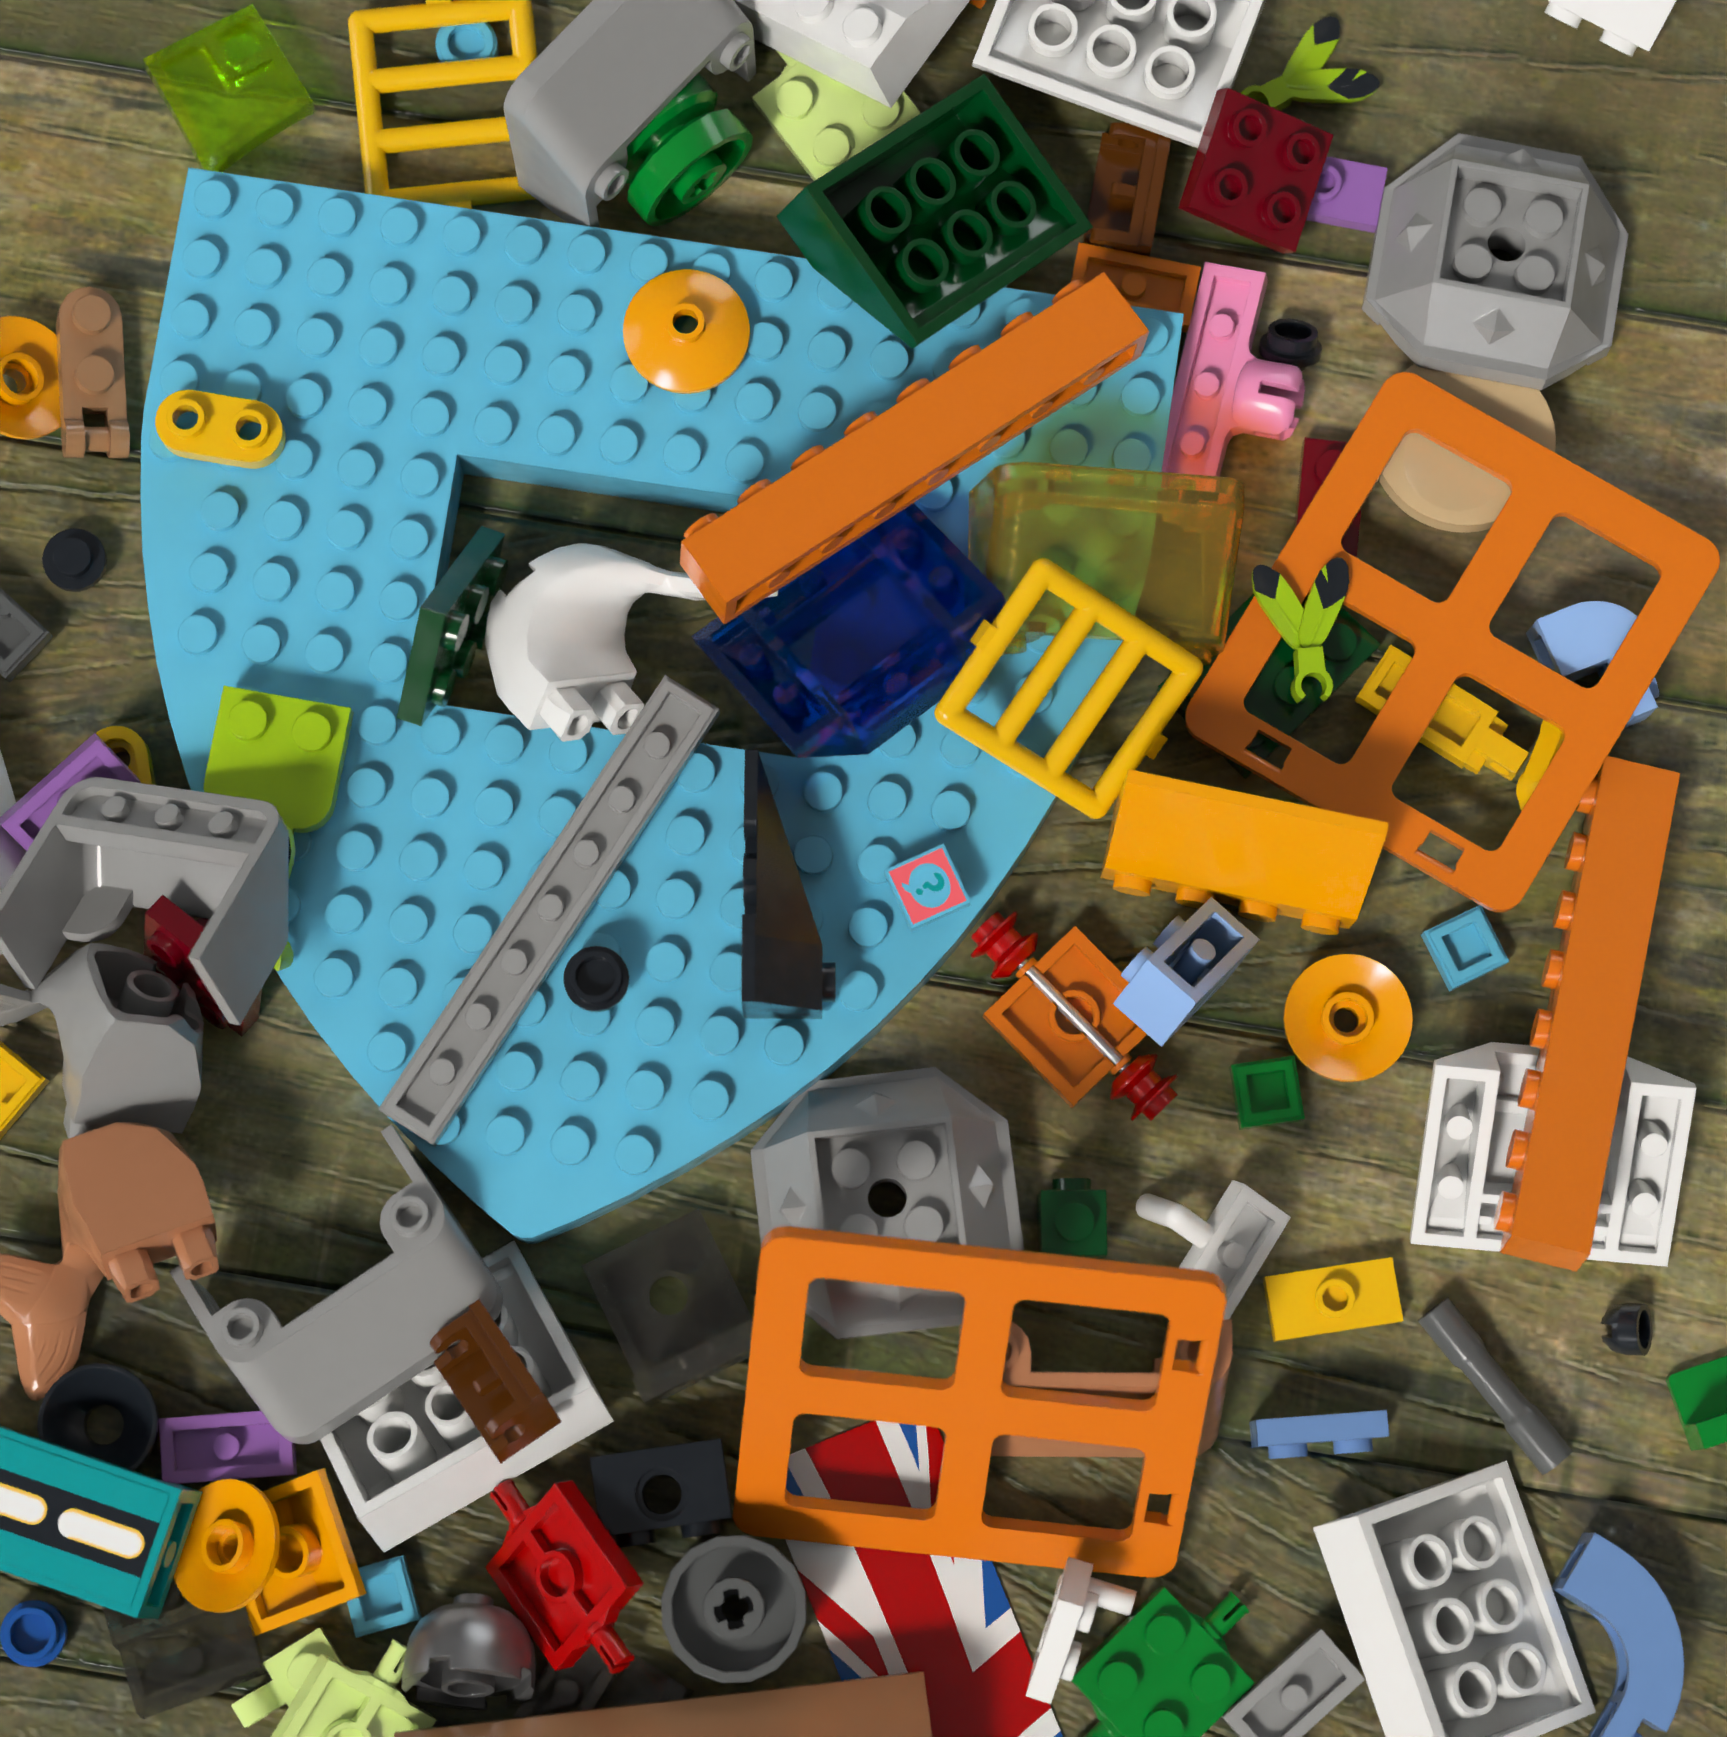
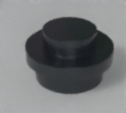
M1279 319L1270 323L1268 332L1261 337L1259 352L1267 361L1294 365L1303 371L1306 367L1312 366L1320 360L1322 345L1317 340L1318 331L1313 325L1297 319Z
M72 528L57 533L49 540L43 552L42 563L47 577L54 585L65 591L80 592L93 587L100 581L106 570L107 554L104 546L95 535L83 529Z
M591 946L578 951L571 957L564 970L563 982L567 995L575 1005L586 1011L603 1012L618 1005L625 997L629 987V972L624 960L616 952L602 946Z

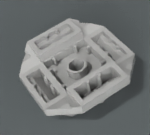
M1458 133L1384 188L1378 224L1373 239L1362 310L1377 325H1382L1395 344L1418 367L1543 390L1566 378L1584 365H1590L1607 356L1612 346L1628 233L1581 156ZM1499 249L1506 251L1513 257L1514 261L1499 260L1492 255L1490 250Z
M936 1067L819 1080L788 1104L750 1150L761 1243L764 1236L772 1229L782 1226H793L1018 1251L1024 1250L1008 1120ZM892 1183L903 1191L906 1205L899 1214L893 1217H882L872 1211L868 1203V1195L876 1185ZM817 1278L809 1284L805 1314L835 1339L841 1340L959 1326L962 1322L965 1299L959 1293Z

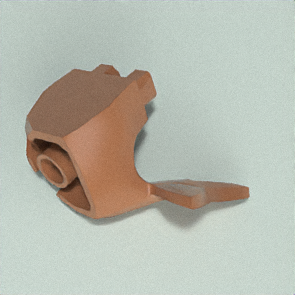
M115 1122L63 1140L59 1149L58 1204L62 1245L61 1260L55 1264H49L13 1254L0 1253V1315L11 1324L20 1380L25 1394L31 1400L38 1401L44 1398L52 1385L65 1373L71 1371L79 1358L90 1299L104 1276L107 1280L113 1279L126 1302L132 1303L152 1296L160 1289L153 1267L155 1263L177 1256L185 1280H196L216 1273L219 1270L215 1244L217 1242L216 1224L204 1182L195 1163L171 1132L159 1127L136 1122Z

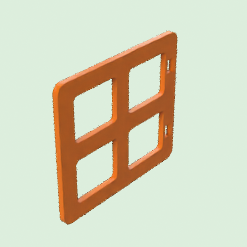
M1400 372L1390 376L1382 385L1272 566V569L1280 573L1286 580L1301 605H1303L1318 572L1332 559L1342 558L1346 561L1349 572V585L1343 605L1408 641L1414 648L1413 658L1354 756L1345 764H1337L1257 718L1245 709V698L1282 639V636L1260 607L1255 596L1189 702L1185 714V723L1187 730L1197 741L1311 807L1389 822L1387 836L1382 847L1384 850L1492 912H1507L1521 902L1717 573L1720 565V556L1716 546L1704 536L1414 373ZM1410 433H1418L1500 479L1509 486L1511 491L1510 497L1447 600L1440 603L1431 601L1347 553L1341 544V540L1401 441ZM1556 517H1566L1650 564L1659 573V581L1600 681L1591 688L1581 687L1492 635L1489 628L1490 622L1547 527ZM1461 677L1474 679L1554 725L1563 734V742L1504 842L1494 851H1487L1400 801L1392 792L1395 780L1454 682ZM1258 732L1290 750L1282 770L1246 749L1252 744ZM1429 833L1436 835L1463 851L1455 865V870L1418 849L1423 845Z
M782 1226L772 1229L764 1236L761 1243L733 1510L734 1523L744 1533L758 1537L1064 1569L1068 1557L1094 1564L1092 1572L1146 1578L1166 1575L1175 1567L1226 1308L1225 1284L1216 1274L1196 1269L793 1226ZM817 1278L959 1293L964 1297L965 1303L953 1375L940 1379L807 1364L801 1358V1348L810 1282ZM1022 1300H1034L1156 1313L1166 1316L1169 1321L1154 1396L1146 1400L1015 1387L1006 1384L1002 1378L1014 1305ZM1178 1339L1188 1341L1201 1340L1196 1363L1189 1360L1174 1359ZM800 1414H815L929 1426L943 1430L946 1435L936 1503L930 1508L920 1509L791 1494L786 1488L795 1417ZM1001 1435H1013L1141 1450L1144 1453L1131 1525L1125 1529H1109L996 1517L986 1514L983 1511V1503L994 1439ZM1149 1493L1171 1494L1168 1514L1146 1511Z

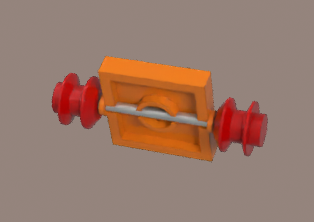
M998 911L994 913L971 936V939L978 947L970 956L976 958L987 954L993 960L995 965L990 976L992 979L1010 977L1019 969L1015 974L1019 980L983 1014V1018L1071 1108L1082 1100L1109 1072L1113 1076L1120 1072L1121 1074L1112 1082L1110 1099L1113 1101L1126 1096L1135 1105L1130 1120L1134 1121L1143 1113L1151 1122L1178 1096L1170 1087L1178 1076L1175 1074L1161 1078L1154 1071L1158 1057L1156 1053L1140 1055L1131 1064L1129 1063L1133 1058L1129 1053L1147 1034L1113 1004L1129 983L1121 976L1122 972L1076 926L1060 939L1039 961L1034 957L1028 961L1036 951L1038 933L1034 932L1022 936L1014 928L1018 917L1016 911L1006 919Z

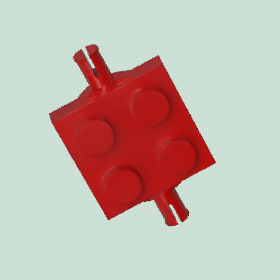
M512 1479L497 1485L494 1488L495 1491L490 1493V1498L494 1500L510 1525L502 1547L485 1568L553 1669L557 1671L573 1667L591 1645L595 1647L611 1674L619 1673L627 1668L630 1662L634 1661L635 1656L624 1644L615 1631L614 1626L619 1612L643 1586L644 1582L573 1480L555 1483L537 1505L530 1507Z

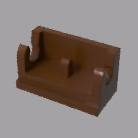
M1121 122L1111 123L1109 133L1102 132L1087 219L1093 228L1084 234L1082 243L1150 256L1171 138Z
M479 1299L468 1306L470 1308L469 1311L438 1331L430 1340L429 1345L436 1354L445 1351L434 1361V1364L501 1464L562 1421ZM461 1340L455 1347L448 1349L450 1345Z

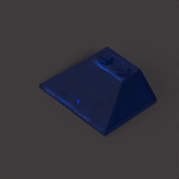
M913 503L779 589L777 596L765 598L725 625L717 617L692 635V638L697 646L797 758L867 755L940 701L976 648L970 639L984 619L990 623L995 620L1005 605L1006 600L993 583Z

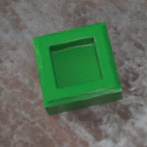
M1295 1055L1232 1064L1229 1067L1239 1130L1299 1122L1305 1119Z

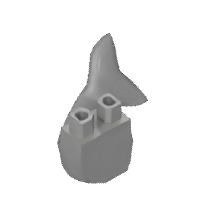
M90 943L73 952L45 975L36 990L28 988L23 991L0 984V1027L18 1022L46 1008L51 1010L56 1019L64 1057L62 1087L67 1105L63 1124L68 1139L115 1122H136L159 1127L172 1133H182L194 1110L201 1090L204 1023L195 992L187 982L183 983L181 990L178 989L169 978L155 972L157 961L126 948L101 943Z

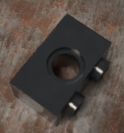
M721 1438L590 1457L598 1518L610 1535L616 1536V1543L619 1548L656 1543L655 1529L681 1526L682 1539L721 1533L720 1520L733 1518L723 1441ZM660 1475L673 1477L679 1483L682 1491L679 1505L675 1510L667 1514L655 1513L648 1507L645 1501L647 1484L653 1478Z

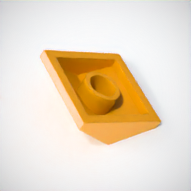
M325 1468L263 1491L270 1500L277 1515L280 1530V1547L275 1569L261 1593L245 1606L255 1636L329 1610L367 1594Z

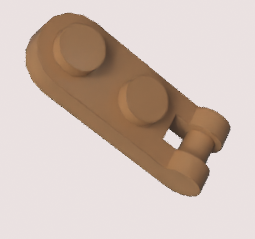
M94 287L77 288L69 293L61 303L56 320L62 454L64 458H84L85 452H107L108 458H128L130 431L127 421L123 325L120 307L115 299L102 289ZM83 414H104L105 427H85Z

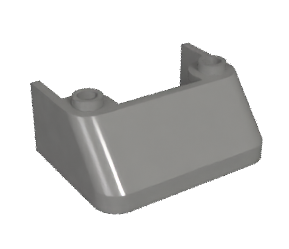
M593 0L517 77L506 95L504 114L518 185L566 223L600 228L596 206L602 199L605 201L613 199L624 187L629 176V171L626 169L628 161L627 146L704 67L715 75H719L729 69L736 72L747 82L756 75L752 23L734 0Z
M103 777L84 779L71 786L61 796L0 893V951L26 988L36 990L67 939L80 942H95L106 939L113 935L123 924L132 907L149 909L163 894L189 916L210 919L188 958L230 1024L241 1025L288 942V828L276 807L262 800Z
M392 1124L380 1132L412 1180V1183L395 1193L386 1202L381 1212V1231L394 1253L285 1326L281 1325L277 1316L266 1304L256 1299H239L220 1310L213 1296L197 1280H185L180 1264L169 1271L220 1356L273 1428L292 1443L310 1444L322 1439L434 1364V1361L445 1351L436 1354L429 1345L430 1340L442 1328L469 1311L470 1308L468 1306L480 1299L494 1321L497 1319L502 1308L503 1295L498 1282L416 1155ZM461 1340L450 1345L448 1349L455 1347Z

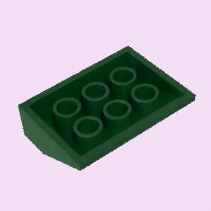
M985 73L807 185L776 216L813 269L912 349L1093 228Z

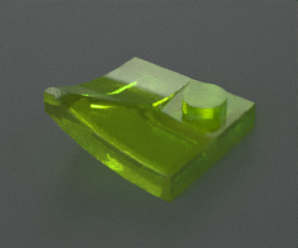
M253 4L143 58L147 74L161 95L202 170L224 172L257 146L315 113L313 100Z

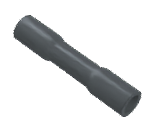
M1448 1297L1418 1320L1449 1361L1463 1371L1504 1422L1506 1431L1542 1475L1551 1471L1573 1452L1539 1408L1525 1398L1487 1351L1483 1339Z

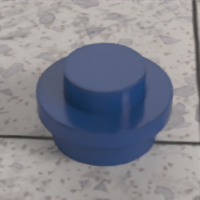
M41 1600L25 1601L13 1607L5 1616L0 1629L1 1644L7 1656L15 1663L26 1667H39L55 1660L63 1651L68 1637L67 1623L63 1614L54 1605Z

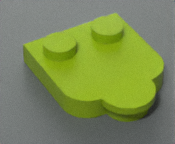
M223 686L204 778V792L269 802L276 807L293 835L294 832L308 833L318 830L329 821L335 809L354 716L353 710L349 707Z

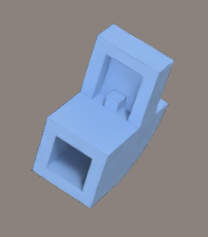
M1587 601L1571 605L1537 619L1526 634L1541 664L1571 681L1578 680L1595 672L1598 673L1601 679L1638 616L1614 603ZM1655 677L1624 728L1646 720L1658 708L1655 699L1659 697V689Z

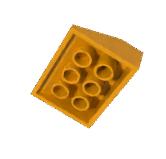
M1129 769L1114 806L1100 878L1113 880L1112 888L1114 890L1129 895L1150 896L1151 889L1176 893L1175 902L1198 909L1212 897L1219 903L1239 906L1238 915L1247 919L1275 922L1278 914L1302 919L1300 927L1304 930L1325 935H1338L1340 927L1350 929L1358 919L1387 836L1389 822Z

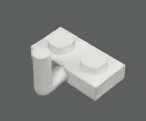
M1235 1180L1231 1181L1207 1222L1185 1206L1153 1194H1143L1136 1202V1212L1141 1218L1171 1228L1193 1244L1179 1268L1209 1271L1216 1274L1224 1282L1226 1288V1308L1223 1320H1229L1291 1218L1246 1184Z
M1068 1557L1063 1573L1058 1578L1052 1606L1035 1653L1026 1697L1051 1704L1059 1679L1070 1682L1073 1679L1082 1649V1643L1073 1640L1076 1630L1084 1633L1089 1632L1096 1607L1130 1616L1137 1591L1093 1578L1091 1574L1094 1564Z

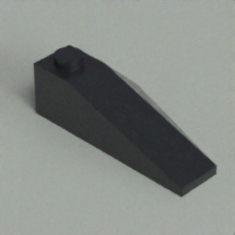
M745 750V853L743 858V905L745 906V914H742L741 976L744 1019H822V1002H835L836 963L823 962V945L758 750Z

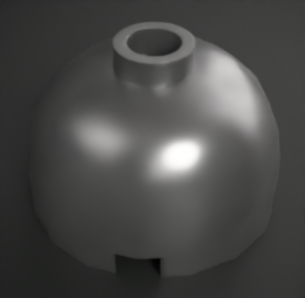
M467 1593L456 1596L453 1604L440 1606L420 1619L410 1635L404 1658L401 1688L406 1693L413 1685L416 1686L415 1699L444 1708L487 1710V1701L484 1696L507 1695L506 1707H510L531 1699L534 1693L536 1660L534 1644L530 1635L518 1618L501 1607L493 1606V1599L487 1595Z

